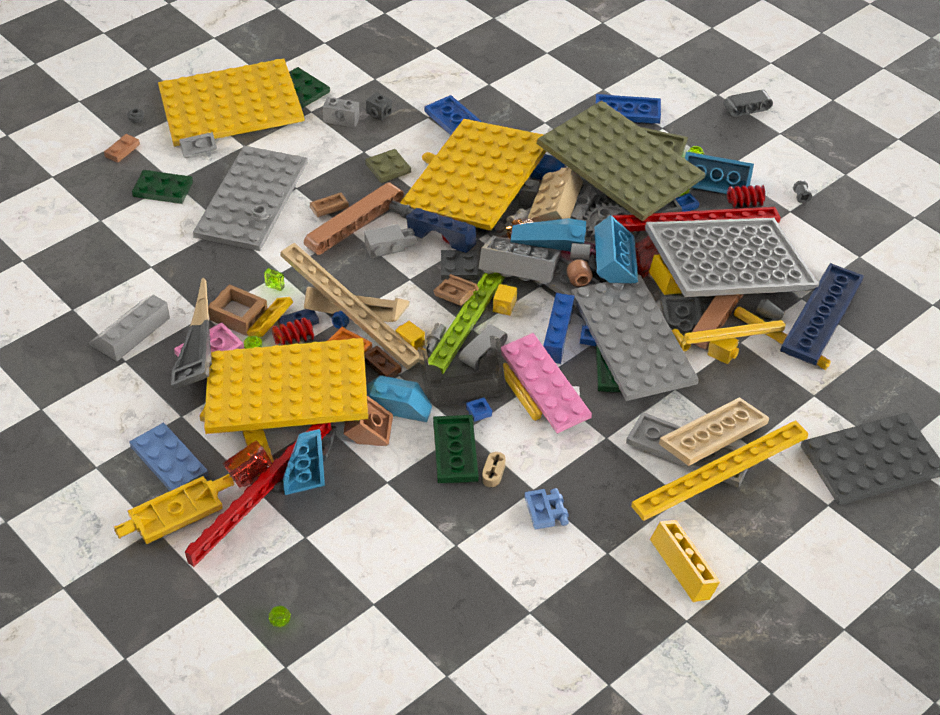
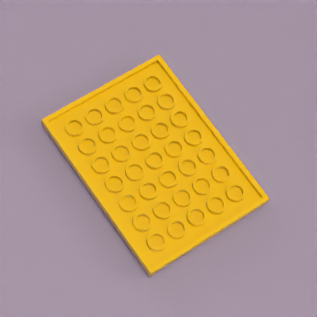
M284 58L158 82L174 147L181 146L180 139L213 132L214 139L305 121Z
M463 119L400 203L410 205L413 209L421 208L425 211L437 213L438 215L491 231L547 152L536 144L537 139L543 136V134Z
M363 338L211 352L212 365L209 367L206 389L205 434L368 419Z

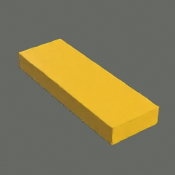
M291 297L277 298L248 329L246 333L249 338L263 337L293 304Z

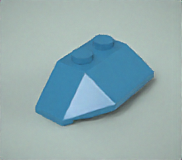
M380 375L366 385L367 396L391 412L393 416L422 422L428 421L432 405L419 383Z

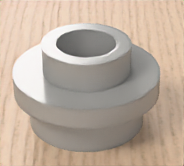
M256 205L252 208L251 218L256 221H263L269 216L268 210L263 205Z

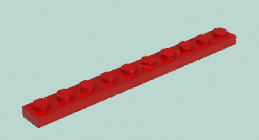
M775 207L653 213L643 221L633 214L613 215L629 232L646 231V222L775 218L780 223L781 219Z
M331 423L312 424L306 432L320 429L322 440L332 430ZM296 442L288 446L285 453L280 458L275 459L272 465L265 472H262L258 479L251 486H248L244 493L237 500H234L230 507L223 514H220L209 528L204 529L201 536L195 542L188 545L185 550L188 564L195 567L274 488V485L282 480Z

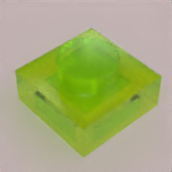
M267 268L264 272L265 286L282 291L285 287L284 274Z

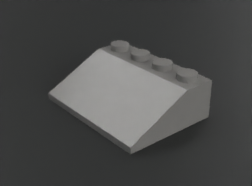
M492 236L481 248L478 269H482L483 272L490 274L494 272L501 273L504 277L517 276L520 280L525 281L530 279L537 280V283L547 284L552 281L562 254V250L510 242L511 239Z

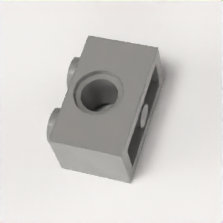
M327 97L323 105V123L355 128L360 118L359 102Z

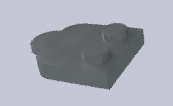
M667 296L660 299L662 313L670 329H678L683 336L685 333L692 332L702 317L698 296Z

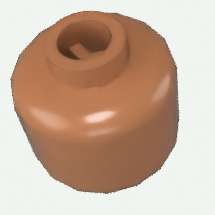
M575 260L568 265L566 271L572 285L582 287L592 280V271L586 261Z

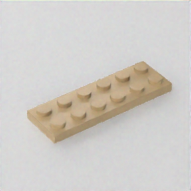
M739 397L661 437L659 445L690 466L767 425L769 417Z

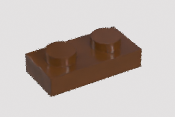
M378 345L364 353L365 362L379 375L393 378L402 372L401 366Z

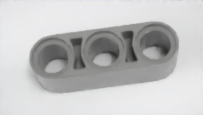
M489 325L462 350L459 360L475 370L479 369L500 350V347L504 346L508 339V334L493 325Z

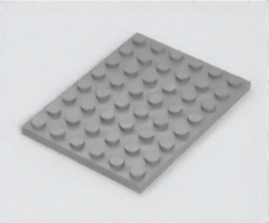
M775 218L646 222L645 229L684 297L810 291L819 287V283Z

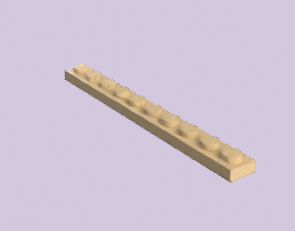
M296 243L281 251L280 256L407 370L421 361L422 355Z

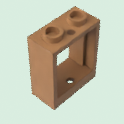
M230 284L208 306L210 321L217 324L223 323L227 328L245 336H248L246 333L248 329L268 309L266 299ZM232 300L250 308L243 317L223 309Z

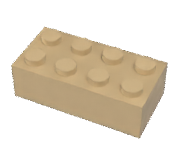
M569 167L545 174L527 218L528 222L534 223L570 218L583 183L581 177Z

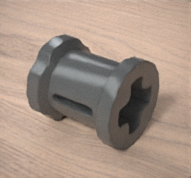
M800 180L794 184L793 190L797 193V201L799 203L810 201L812 193L808 190V183Z

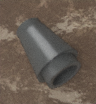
M762 299L756 309L759 316L775 321L781 320L785 314L768 299L767 301Z

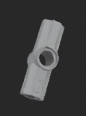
M588 184L582 188L570 219L583 220V216L586 215V211H589L598 193V190L593 185Z

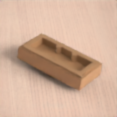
M342 193L310 202V208L317 218L349 207V202Z

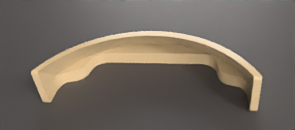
M307 287L304 309L330 314L341 311L317 288ZM356 296L384 322H396L410 305V301L400 298L387 300Z

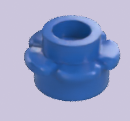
M342 311L335 312L332 317V324L338 329L341 327L346 328L347 324H349V317Z

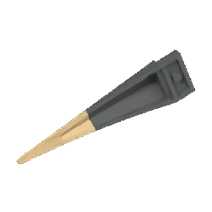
M204 278L201 279L197 303L187 337L172 369L171 386L175 390L209 377V367L212 365L207 283Z

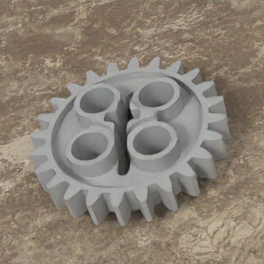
M602 203V207L596 205L595 209L591 207L590 212L586 211V215L583 216V221H586V237H591V241H594V227L610 215H632V213L625 210L624 207L620 208L618 204L612 206L609 203V206H606ZM639 231L630 232L634 235V239H636L637 234H639Z

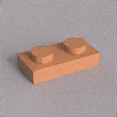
M125 134L104 151L105 157L117 163L120 162L140 145L139 139Z

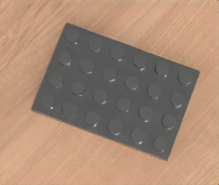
M907 412L801 442V448L838 505L940 477L939 456Z

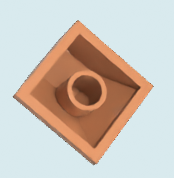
M367 396L368 419L345 421L343 434L357 444L387 446L389 445L393 414Z

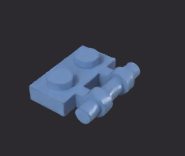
M545 489L525 492L524 498L534 530L555 526V519L560 520L562 526L569 524V514L563 506L564 499L559 494L558 489H552L550 491L551 495H546ZM550 505L555 506L556 509L551 510Z

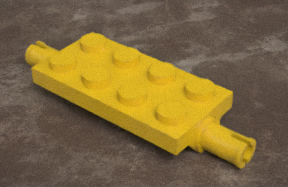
M230 474L215 481H207L202 476L128 510L130 520L114 526V531L119 539L137 531L145 543L149 544L223 509L222 503L217 496L218 492L234 486V481Z

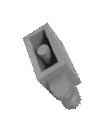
M399 224L364 231L365 246L370 258L403 252L405 247L417 244L418 239L414 236L413 229H400Z

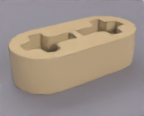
M492 452L489 454L482 473V482L485 486L496 487L499 485L506 462V457L503 453Z

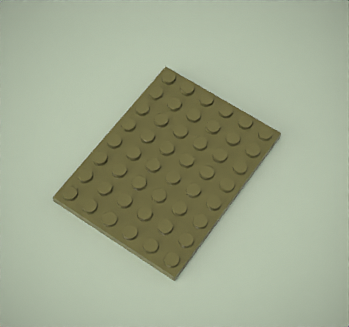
M602 100L539 137L536 143L641 221L703 180L706 174Z

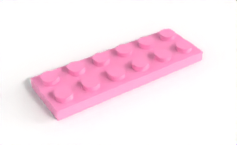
M534 333L500 347L501 355L557 434L592 418V413Z

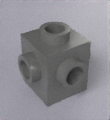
M376 92L366 100V113L382 121L392 113V99Z

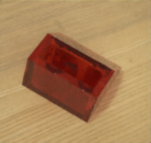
M255 440L222 464L237 486L241 488L251 484L255 477L265 472L272 465V462L264 448Z

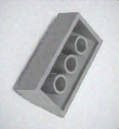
M154 294L141 300L91 340L89 345L117 362L170 319L167 302Z

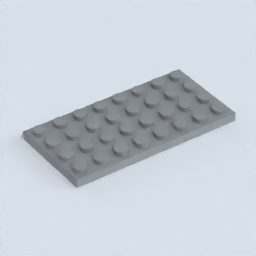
M243 146L194 229L193 238L261 251L302 175L308 159L298 155ZM254 206H265L269 216L263 221L252 219L251 211Z
M638 275L637 283L603 282L571 289V295H574V302L592 337L595 339L625 401L698 384L699 379L641 275Z

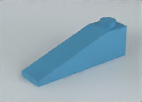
M566 218L513 225L510 242L571 252L572 243L584 244L586 221Z
M320 429L298 435L283 477L285 495L325 486Z

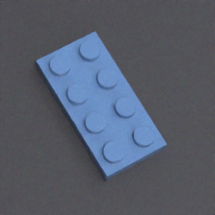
M164 422L129 441L130 447L169 491L202 476L204 478L209 476L208 470Z

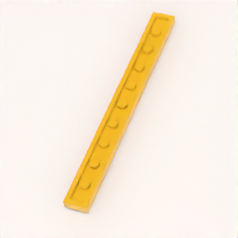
M795 420L632 501L631 507L645 521L807 439L809 433Z

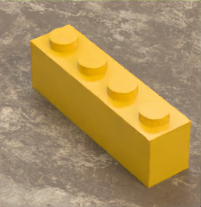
M677 520L659 522L650 541L692 602L710 600L720 584L719 579Z

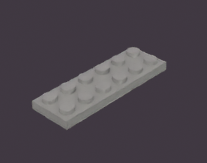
M644 412L641 413L626 440L628 445L694 471L738 449L727 445L688 466L659 445L661 437L681 428V426ZM748 469L722 482L739 488Z

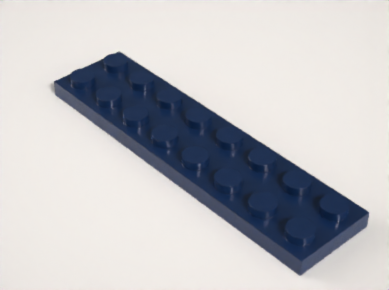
M830 263L818 282L819 287L814 289L784 340L780 352L816 366L860 287L864 275Z

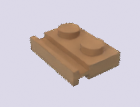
M450 274V278L448 280L445 279L433 291L435 296L462 306L473 295V292L479 289L476 283Z

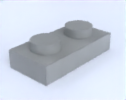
M213 132L179 140L183 157L217 149Z

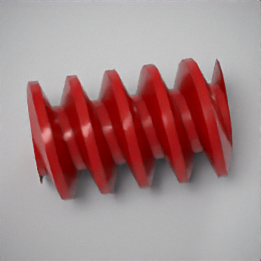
M750 185L748 187L742 186L741 188L735 186L733 189L730 186L727 190L728 203H732L733 208H736L738 203L739 207L742 208L743 203L746 204V207H749L750 202H752L753 207H756L757 202H759L760 207H762L765 201L764 185L761 187L759 185H755V187Z
M305 317L301 318V323L297 319L294 320L293 324L291 322H287L286 326L280 324L279 329L277 326L272 327L275 345H285L286 342L292 345L294 339L299 344L301 337L306 342L308 335L312 340L314 339L312 324Z

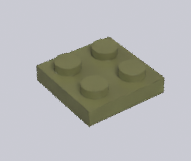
M396 149L365 159V164L380 183L411 173V167Z

